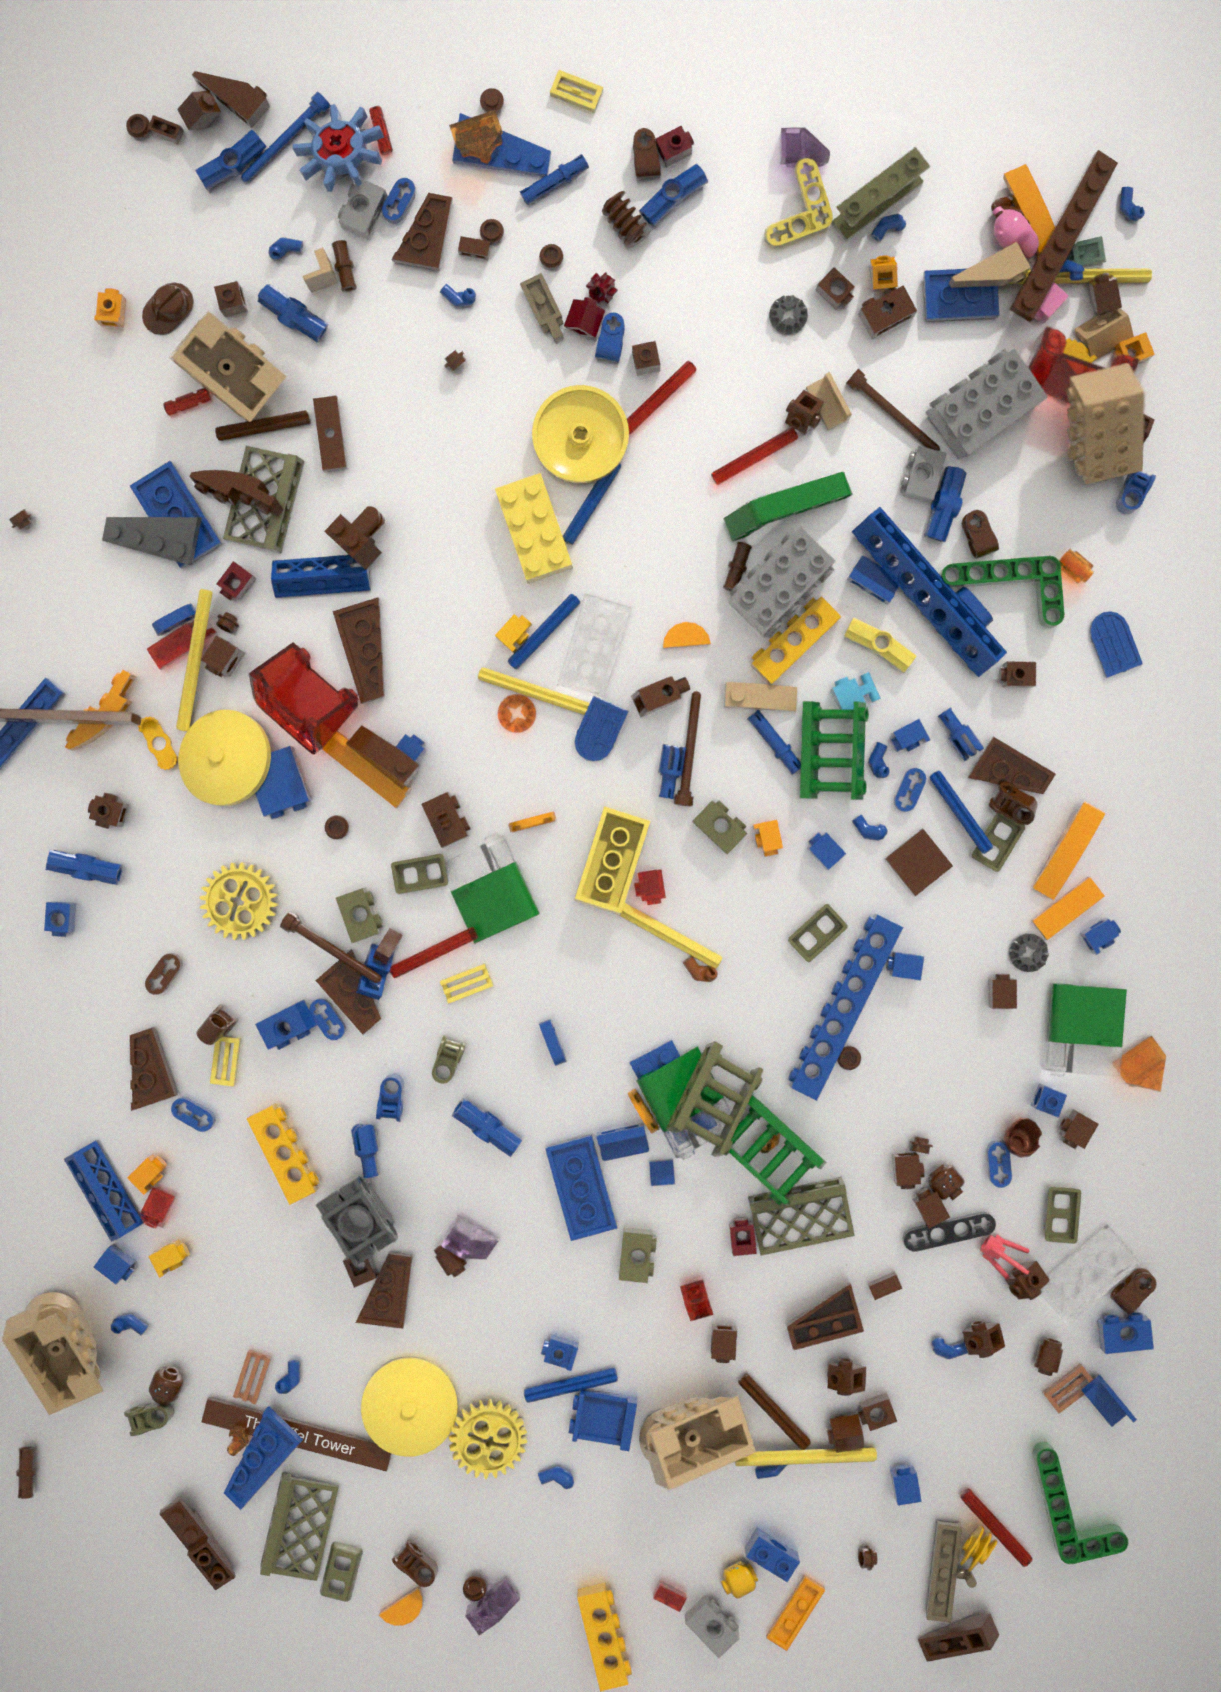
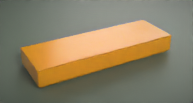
M1088 877L1034 918L1032 922L1043 937L1048 940L1105 897V895L1091 877Z
M804 1575L770 1628L766 1638L788 1651L825 1592V1587Z

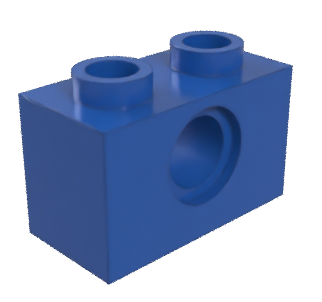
M302 1000L255 1025L267 1049L269 1050L276 1046L280 1050L291 1044L289 1039L296 1036L300 1040L310 1035L309 1029L315 1027L316 1023L305 1001ZM284 1022L290 1026V1032L285 1029Z
M1134 1312L1129 1314L1128 1317L1121 1318L1118 1315H1106L1104 1319L1097 1320L1100 1349L1105 1354L1154 1349L1151 1320L1146 1315H1143V1313ZM1125 1327H1130L1129 1335L1120 1337L1121 1330Z
M756 1528L745 1546V1554L748 1559L787 1583L800 1563L798 1552L759 1528Z

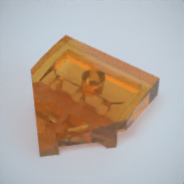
M495 110L449 125L456 148L460 149L462 157L480 158L482 163L488 164L494 149L503 143L501 137L503 132Z
M1152 1036L1112 1062V1066L1130 1087L1135 1086L1161 1092L1166 1054Z

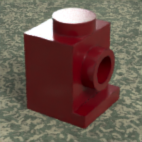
M233 561L216 585L222 588L219 593L231 601L235 598L239 601L257 578ZM235 580L240 581V585L237 588H233L232 585Z
M748 1218L734 1219V1224H729L732 1255L757 1254L753 1222H748ZM745 1231L747 1235L741 1239L738 1237V1233Z

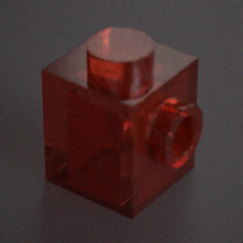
M662 869L638 872L639 882L634 883L636 897L641 896L642 901H647V905L662 903L661 899L666 898Z
M703 1279L680 1286L690 1321L714 1315Z

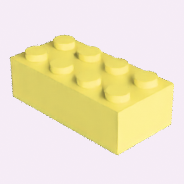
M541 473L495 488L527 583L529 584L572 569V562Z
M604 806L574 901L621 915L649 828V820Z

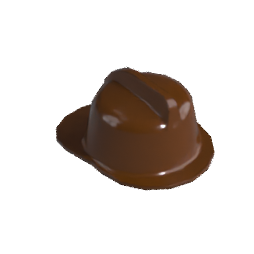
M175 282L158 288L143 308L142 319L147 330L158 335L168 334L174 330L192 310L194 300L190 290L183 284Z

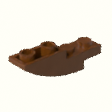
M202 470L191 472L189 475L195 483L194 488L204 495L207 493L212 494L222 504L228 502L236 506L238 501H241L248 506L250 504L255 505L260 512L266 515L271 513L277 517L284 510L278 500L269 495L270 492L262 480L252 476L227 470Z
M181 1497L160 1510L159 1515L188 1550L187 1556L215 1591L235 1578L236 1575L225 1553L196 1510L192 1512Z

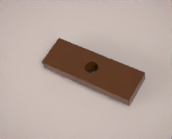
M335 395L313 398L322 470L325 472L346 469L347 461L338 397ZM334 431L333 437L330 438L327 437V433Z

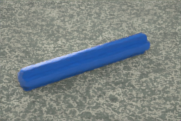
M621 464L609 475L596 481L563 534L565 542L571 545L574 544L619 472Z
M570 594L508 659V663L514 669H518L580 604V600L574 594Z
M941 771L934 772L930 776L931 782L981 853L986 854L992 850V843Z
M611 1368L527 1388L524 1390V1397L527 1403L614 1383L618 1381L616 1369Z

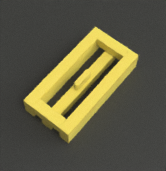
M558 70L550 90L551 96L594 113L600 96L603 93L602 86ZM563 79L565 81H568L590 91L596 92V94L594 96L587 92L581 91L580 89L561 83L560 80ZM557 88L562 89V90H564V91H567V92H569V93H572V94H574V95H577V96H579V97L585 98V99H587V100H590V101H592V103L587 102V101H585V100H582V99H580V98H577V97H575V96H572V95H570V94L564 93V92H562V91H559V90H557Z
M485 964L440 981L448 1004L494 986ZM481 970L483 971V975L475 977L473 979L457 984L450 988H448L447 983L463 978ZM486 979V984L453 997L450 994L453 991Z
M223 1036L215 1043L210 1084L235 1086L241 1038ZM221 1042H225L221 1079H217ZM231 1043H234L230 1080H226Z

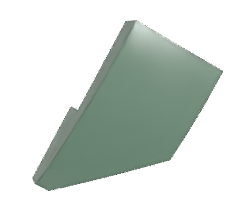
M1099 236L1079 241L1076 244L1074 243L1066 260L1078 263L1083 267L1107 262L1103 237Z

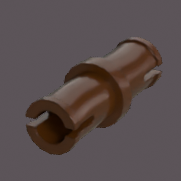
M335 241L332 243L336 260L334 267L339 274L341 290L343 292L354 291L357 289L352 271L354 264L349 257L347 241Z
M737 542L733 559L728 564L729 571L723 585L725 590L731 592L741 581L743 573H746V563L752 549L751 545Z
M20 1447L18 1449L19 1469L16 1470V1476L19 1477L18 1498L21 1499L34 1497L33 1476L36 1475V1469H34V1447Z

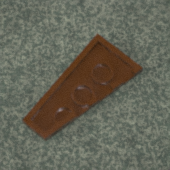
M377 597L332 611L361 704L385 697L380 598Z

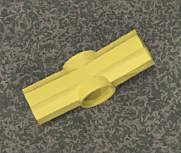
M854 617L844 635L845 638L872 650L875 654H879L903 673L916 658L914 653L896 641L890 633L881 631ZM876 637H884L886 639L887 647L885 649H880L876 646Z

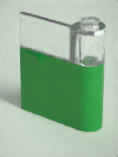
M498 833L485 838V844L445 862L449 881L447 885L474 944L540 914L505 836L499 837Z
M1052 983L1045 1070L1050 1071V1075L1064 1077L1066 1072L1120 1076L1127 989Z
M698 1046L636 1080L675 1157H681L682 1160L693 1156L695 1149L708 1142L687 1129L678 1133H672L666 1129L702 1055ZM707 1086L703 1087L700 1093L701 1099L730 1115L731 1110L723 1095ZM698 1108L693 1109L689 1116L691 1121L715 1135L721 1134L725 1126L724 1123Z

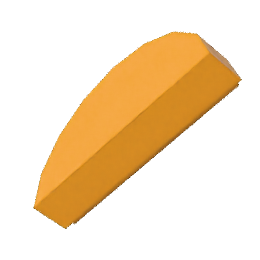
M683 622L676 624L668 630L664 638L663 648L711 645L709 635L703 627L696 623Z
M555 812L509 823L510 832L554 822L556 820Z
M637 1089L628 1092L631 1102L648 1130L652 1134L658 1131L660 1127Z
M420 1586L379 1613V1616L385 1622L394 1626H404L413 1622L419 1615L423 1605V1593Z

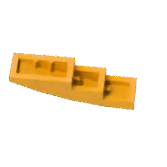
M1024 164L1004 173L1003 179L1014 198V206L1022 210L1038 237L1039 246L1036 255L1039 256L1055 225L1027 165Z
M1086 801L1082 803L1059 838L1057 846L1046 861V866L1034 882L1033 889L1053 900L1055 899L1090 843L1105 816V812Z

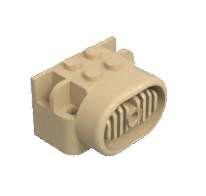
M208 311L189 331L169 358L241 418L251 422L287 376L263 357L265 352L254 343L247 344L244 341L246 336L235 327L229 329ZM225 363L228 365L227 370L223 369Z
M58 1292L44 1293L32 1299L25 1311L6 1320L2 1341L49 1415L103 1391L98 1381L100 1378V1368L96 1363V1342L84 1313L74 1299Z
M721 1396L712 1400L707 1398H691L654 1412L645 1420L639 1436L641 1451L649 1461L656 1484L668 1490L756 1452L738 1396L729 1399Z

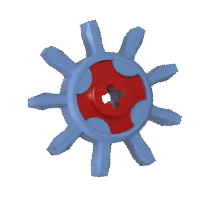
M335 104L330 105L331 122L322 127H319L308 118L304 121L308 131L314 135L312 143L293 144L292 148L297 157L314 156V159L299 169L306 181L322 169L326 172L323 184L328 192H332L337 175L349 173L351 180L357 186L362 184L360 174L356 169L362 161L381 165L382 159L379 152L367 149L366 144L382 139L384 135L379 125L362 132L360 131V127L368 117L365 109L359 107L350 121L341 120V115Z

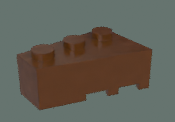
M851 1283L846 1284L786 1324L793 1351L864 1332Z

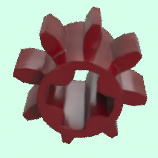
M606 272L601 276L595 273L586 285L589 289V297L596 300L598 304L603 300L608 304L618 291L615 288V279L607 275Z

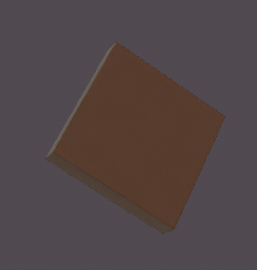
M923 828L885 858L914 896H917L953 867Z

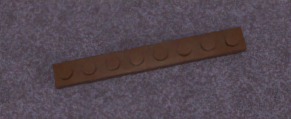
M1100 150L1094 153L1009 309L1029 323L1037 314L1118 162Z

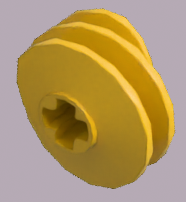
M983 1526L976 1528L962 1547L965 1554L960 1562L961 1566L969 1558L973 1557L967 1570L968 1572L979 1563L981 1565L984 1564L998 1542L996 1539L991 1541L992 1534L990 1532L982 1536Z

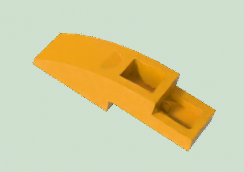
M126 670L116 673L111 682L113 685L109 693H105L99 701L100 708L97 709L96 707L89 706L88 709L85 708L83 711L126 712L132 701L124 696L136 676ZM78 724L76 729H72L67 735L65 748L75 751L85 747L105 734L113 725Z

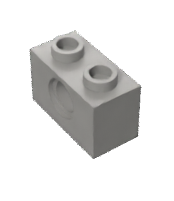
M361 178V185L357 186L355 183L351 185L348 192L349 200L346 206L342 205L340 208L338 219L343 229L368 240L388 195L384 188ZM361 203L367 205L365 211H355L357 205Z
M918 446L915 452L911 451L907 465L911 466L909 475H904L901 489H904L903 496L931 504L936 494L947 453ZM917 469L926 470L928 479H919L916 474Z
M705 1595L685 1614V1624L720 1658L740 1639L739 1625L732 1617L729 1616L727 1618L721 1612L722 1608L716 1600L712 1599L710 1601ZM712 1621L720 1624L715 1629L709 1628L707 1625Z

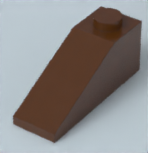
M194 71L192 74L199 86L206 91H210L215 99L251 128L254 127L270 107L266 99L267 94L258 86L253 88L247 82Z
M362 725L346 743V745L402 790L418 772L419 764L403 751Z
M986 1613L967 1617L918 1638V1642L927 1662L991 1650L999 1637V1632L991 1614Z

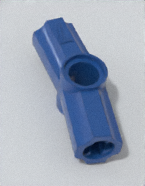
M250 130L232 147L222 150L220 156L197 168L195 171L206 190L231 176L241 175L245 166L267 147L261 138L253 130ZM231 158L238 159L235 165L227 166V162Z
M696 163L674 179L666 180L662 188L639 210L643 219L654 227L673 207L678 206L684 198L707 184L708 179L701 166ZM669 189H675L679 194L676 197H669L666 192Z
M266 284L258 294L257 302L277 315L278 321L283 325L299 330L316 342H319L325 334L329 324L308 311L307 306L301 301L288 297L271 284Z
M951 466L945 467L940 488L931 503L932 514L924 536L941 542L946 541L953 518L957 517L962 507L963 499L960 496L967 474L964 469Z
M51 849L45 869L68 874L77 879L97 880L118 885L123 871L122 864L99 860L91 855L80 853L75 855Z
M464 1098L457 1104L452 1113V1117L472 1129V1132L486 1143H492L510 1157L523 1140L502 1125L503 1122L488 1111H482Z

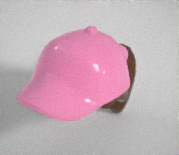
M1012 195L995 200L991 204V211L996 218L993 229L997 242L1002 248L1017 242L1025 258L1033 257L1038 249L1039 240L1031 228L1029 220L1025 218L1020 208L1011 206L1013 202Z

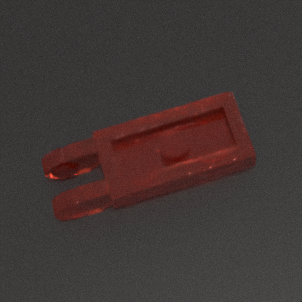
M194 621L184 624L147 648V651L160 670L189 652ZM214 628L206 630L205 640L216 633Z

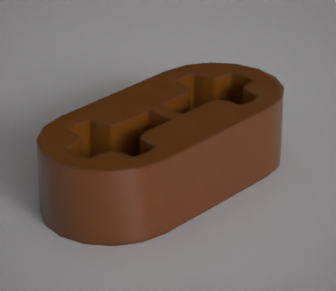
M169 953L160 958L145 981V987L149 993L158 995L168 989L182 969L183 962L181 957L175 953ZM166 959H175L174 965L176 968L169 969L167 973L164 972L168 966L165 962ZM161 975L164 976L160 981L162 988L154 989L152 979L156 980Z

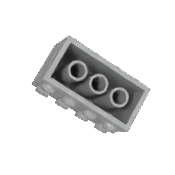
M1004 349L988 360L989 366L985 363L968 375L969 381L965 378L949 389L950 395H947L945 392L929 403L931 408L926 411V414L958 460L974 452L1048 398L1016 349L1010 352Z
M802 527L797 531L792 528L781 541L783 545L779 549L776 546L772 548L765 556L764 560L766 562L762 566L758 563L748 573L747 578L749 580L745 584L740 581L731 590L730 595L732 597L729 604L763 637L768 632L772 635L783 623L781 618L784 615L789 617L799 607L798 601L801 598L806 600L817 588L815 584L819 580L823 583L835 570L832 567L835 560Z

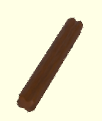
M303 410L256 419L251 422L246 421L216 427L215 433L217 439L223 441L306 425L310 423V416L308 411Z
M747 1373L740 1377L738 1380L739 1385L801 1450H805L811 1444L810 1439Z

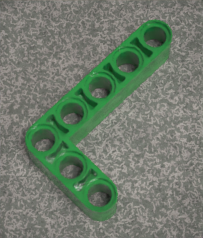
M839 472L756 498L723 519L731 540L736 541L751 535L768 523L838 502L853 494L845 473Z
M1054 556L953 563L944 567L939 573L943 581L951 588L1035 581L1039 623L1045 628H1052L1059 625L1064 619L1060 561ZM1044 562L1052 565L1053 571L1051 574L1043 571L1042 564ZM1020 564L1028 567L1029 573L1027 576H1022L1018 572ZM995 566H1000L1004 569L1005 575L1003 578L995 576ZM971 568H976L980 571L981 577L979 580L971 578L969 574ZM947 570H952L956 573L957 579L955 582H950L946 579L945 573ZM1046 586L1054 589L1055 595L1053 598H1048L1045 595L1044 588ZM1048 610L1056 613L1057 618L1055 622H1050L1046 618Z
M1037 1443L1032 1450L1054 1546L1061 1560L1066 1564H1076L1124 1552L1128 1547V1538L1118 1525L1108 1524L1076 1532L1059 1457L1049 1443ZM1043 1452H1051L1050 1457L1048 1459H1040V1456ZM1056 1475V1480L1053 1483H1046L1048 1476ZM1055 1499H1062L1059 1506H1051ZM1067 1522L1065 1529L1057 1530L1060 1523ZM1113 1535H1120L1117 1542H1110ZM1096 1540L1094 1547H1086L1089 1541ZM1066 1546H1073L1072 1551L1067 1554L1063 1553V1549Z

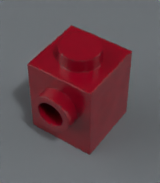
M682 125L655 138L657 151L666 167L692 155L694 141L689 131L685 132Z
M584 297V300L573 299L564 327L579 336L596 338L605 310L597 306L598 302L588 297Z

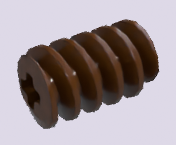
M620 191L605 202L602 214L608 216V223L614 224L613 230L619 232V239H625L624 246L629 248L643 241L651 231L644 233L643 230L647 223L638 224V221L642 218L641 214L633 217L632 214L635 212L636 207L628 209L627 206L631 200L629 198L622 201L621 198L625 195V191Z

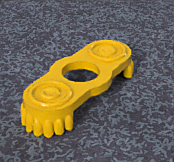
M150 716L142 718L141 725H138L139 732L143 733L149 751L157 759V766L164 770L174 768L178 758L171 746L170 737L164 733L156 718ZM156 737H163L165 739L166 746L163 750L158 751L153 747V740Z

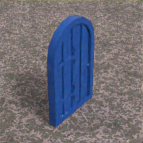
M1109 611L1103 612L1094 618L1089 630L1090 637L1106 678L1143 664L1130 627L1123 616Z
M593 695L575 737V747L579 755L590 761H599L607 757L614 747V743L629 711Z

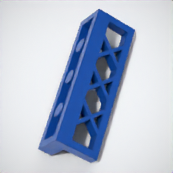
M350 555L272 561L271 583L275 598L370 591L371 583L368 568L365 570L362 566L351 567L350 565L357 562ZM335 564L338 565V566H337L336 568H334V569H327V568H326V567H328L329 565H335ZM309 566L314 567V568H313L312 570H310V571H304V570H302V569H304L305 567H309ZM284 568H289V569H290V570L287 571V572L278 573V569H284Z
M97 1141L64 1158L111 1242L144 1224ZM91 1148L97 1156L95 1164L87 1162L83 1155L84 1152ZM98 1171L105 1172L109 1177L107 1185L99 1183L97 1179ZM110 1192L118 1193L121 1198L119 1206L111 1204L109 1200ZM122 1212L130 1214L134 1224L125 1228L121 1221Z

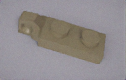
M542 273L521 282L522 291L543 332L550 331L555 343L564 339L559 327L564 324L562 315Z

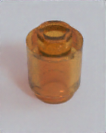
M1068 549L1059 560L1061 570L1077 584L1080 581L1086 583L1094 573L1091 570L1094 565L1078 551L1074 552Z

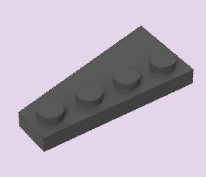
M106 517L102 541L192 565L202 517Z

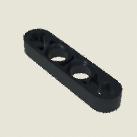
M978 1212L945 1220L931 1228H928L926 1225L910 1228L904 1232L902 1240L908 1250L912 1252L922 1251L989 1235L995 1230L996 1221L989 1213ZM985 1217L987 1221H990V1223L987 1224V1229H983L981 1226L974 1227L976 1232L972 1233V1226L969 1220H973L974 1224L981 1223V1218ZM963 1222L967 1225V1232L964 1235L955 1234L954 1227L957 1223ZM935 1228H941L944 1231V1236L939 1241L931 1238V1232ZM922 1231H926L929 1243L925 1244L924 1239L917 1240V1245L915 1246L908 1242L912 1234H915L916 1237H923Z

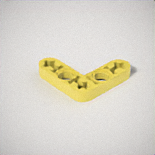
M805 158L799 160L794 169L806 211L767 226L764 236L771 245L785 244L822 230L832 223L833 214L818 166L812 159ZM804 163L812 167V170L809 171L810 179L816 177L817 182H811L804 186L803 182L808 181L807 175L800 172L804 168ZM812 186H816L820 191V196L815 201H811L807 196V192ZM822 201L824 206H819L820 211L827 214L823 224L815 220V217L819 216L817 208L811 209V205L820 204ZM796 219H802L805 223V228L801 233H796L792 229V224ZM787 223V230L791 237H788V233L779 235L778 241L775 238H770L773 228L781 231L786 229L783 224Z

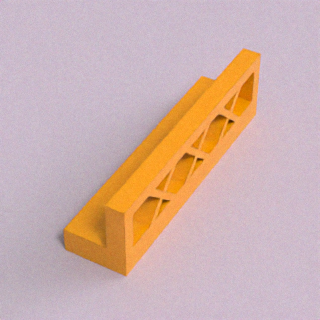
M332 729L329 733V739L321 749L391 805L398 808L412 789L406 785L402 790L346 745L349 740L338 730Z

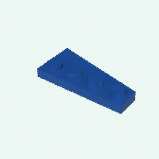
M462 113L459 114L453 163L540 177L548 175L551 160L550 150Z
M270 1406L265 1409L263 1417L256 1427L253 1437L224 1491V1494L240 1510L245 1507L303 1441Z

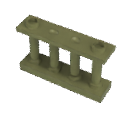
M914 147L840 203L836 208L841 214L832 220V225L844 241L850 240L920 187L924 182L920 175L930 168L929 163L919 150Z
M716 1041L706 1045L666 1127L672 1133H678L687 1129L715 1145L711 1154L714 1157L727 1154L732 1146L731 1138L754 1090H757L763 1078L761 1075L764 1070L759 1067L751 1070L749 1073L726 1060L720 1053L723 1045ZM717 1065L745 1081L740 1094L712 1078L710 1072L713 1066ZM707 1086L735 1102L731 1114L728 1115L702 1100L700 1093L703 1087ZM698 1108L724 1123L725 1126L720 1137L691 1121L689 1116L692 1110Z

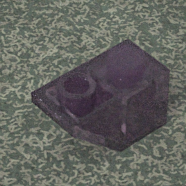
M806 127L781 128L779 135L780 165L786 164V167L794 168L799 160L805 158L814 160L818 167L829 162L830 150Z
M457 1215L447 1230L441 1246L460 1258L487 1259L499 1239Z
M506 1578L487 1591L482 1599L467 1605L465 1617L480 1636L497 1624L520 1600V1597Z

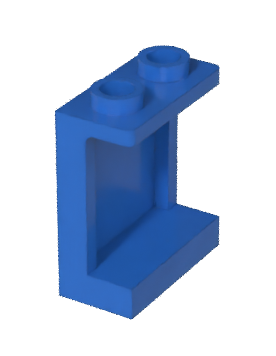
M292 746L271 752V762L267 777L255 793L263 816H270L271 820L284 816V811L293 808L294 812L308 807L307 803L312 801L307 793L295 758L297 755Z
M589 1389L581 1390L579 1395H574L572 1410H577L576 1418L570 1419L568 1432L573 1434L572 1441L577 1442V1439L617 1445L620 1446V1450L629 1451L637 1398Z

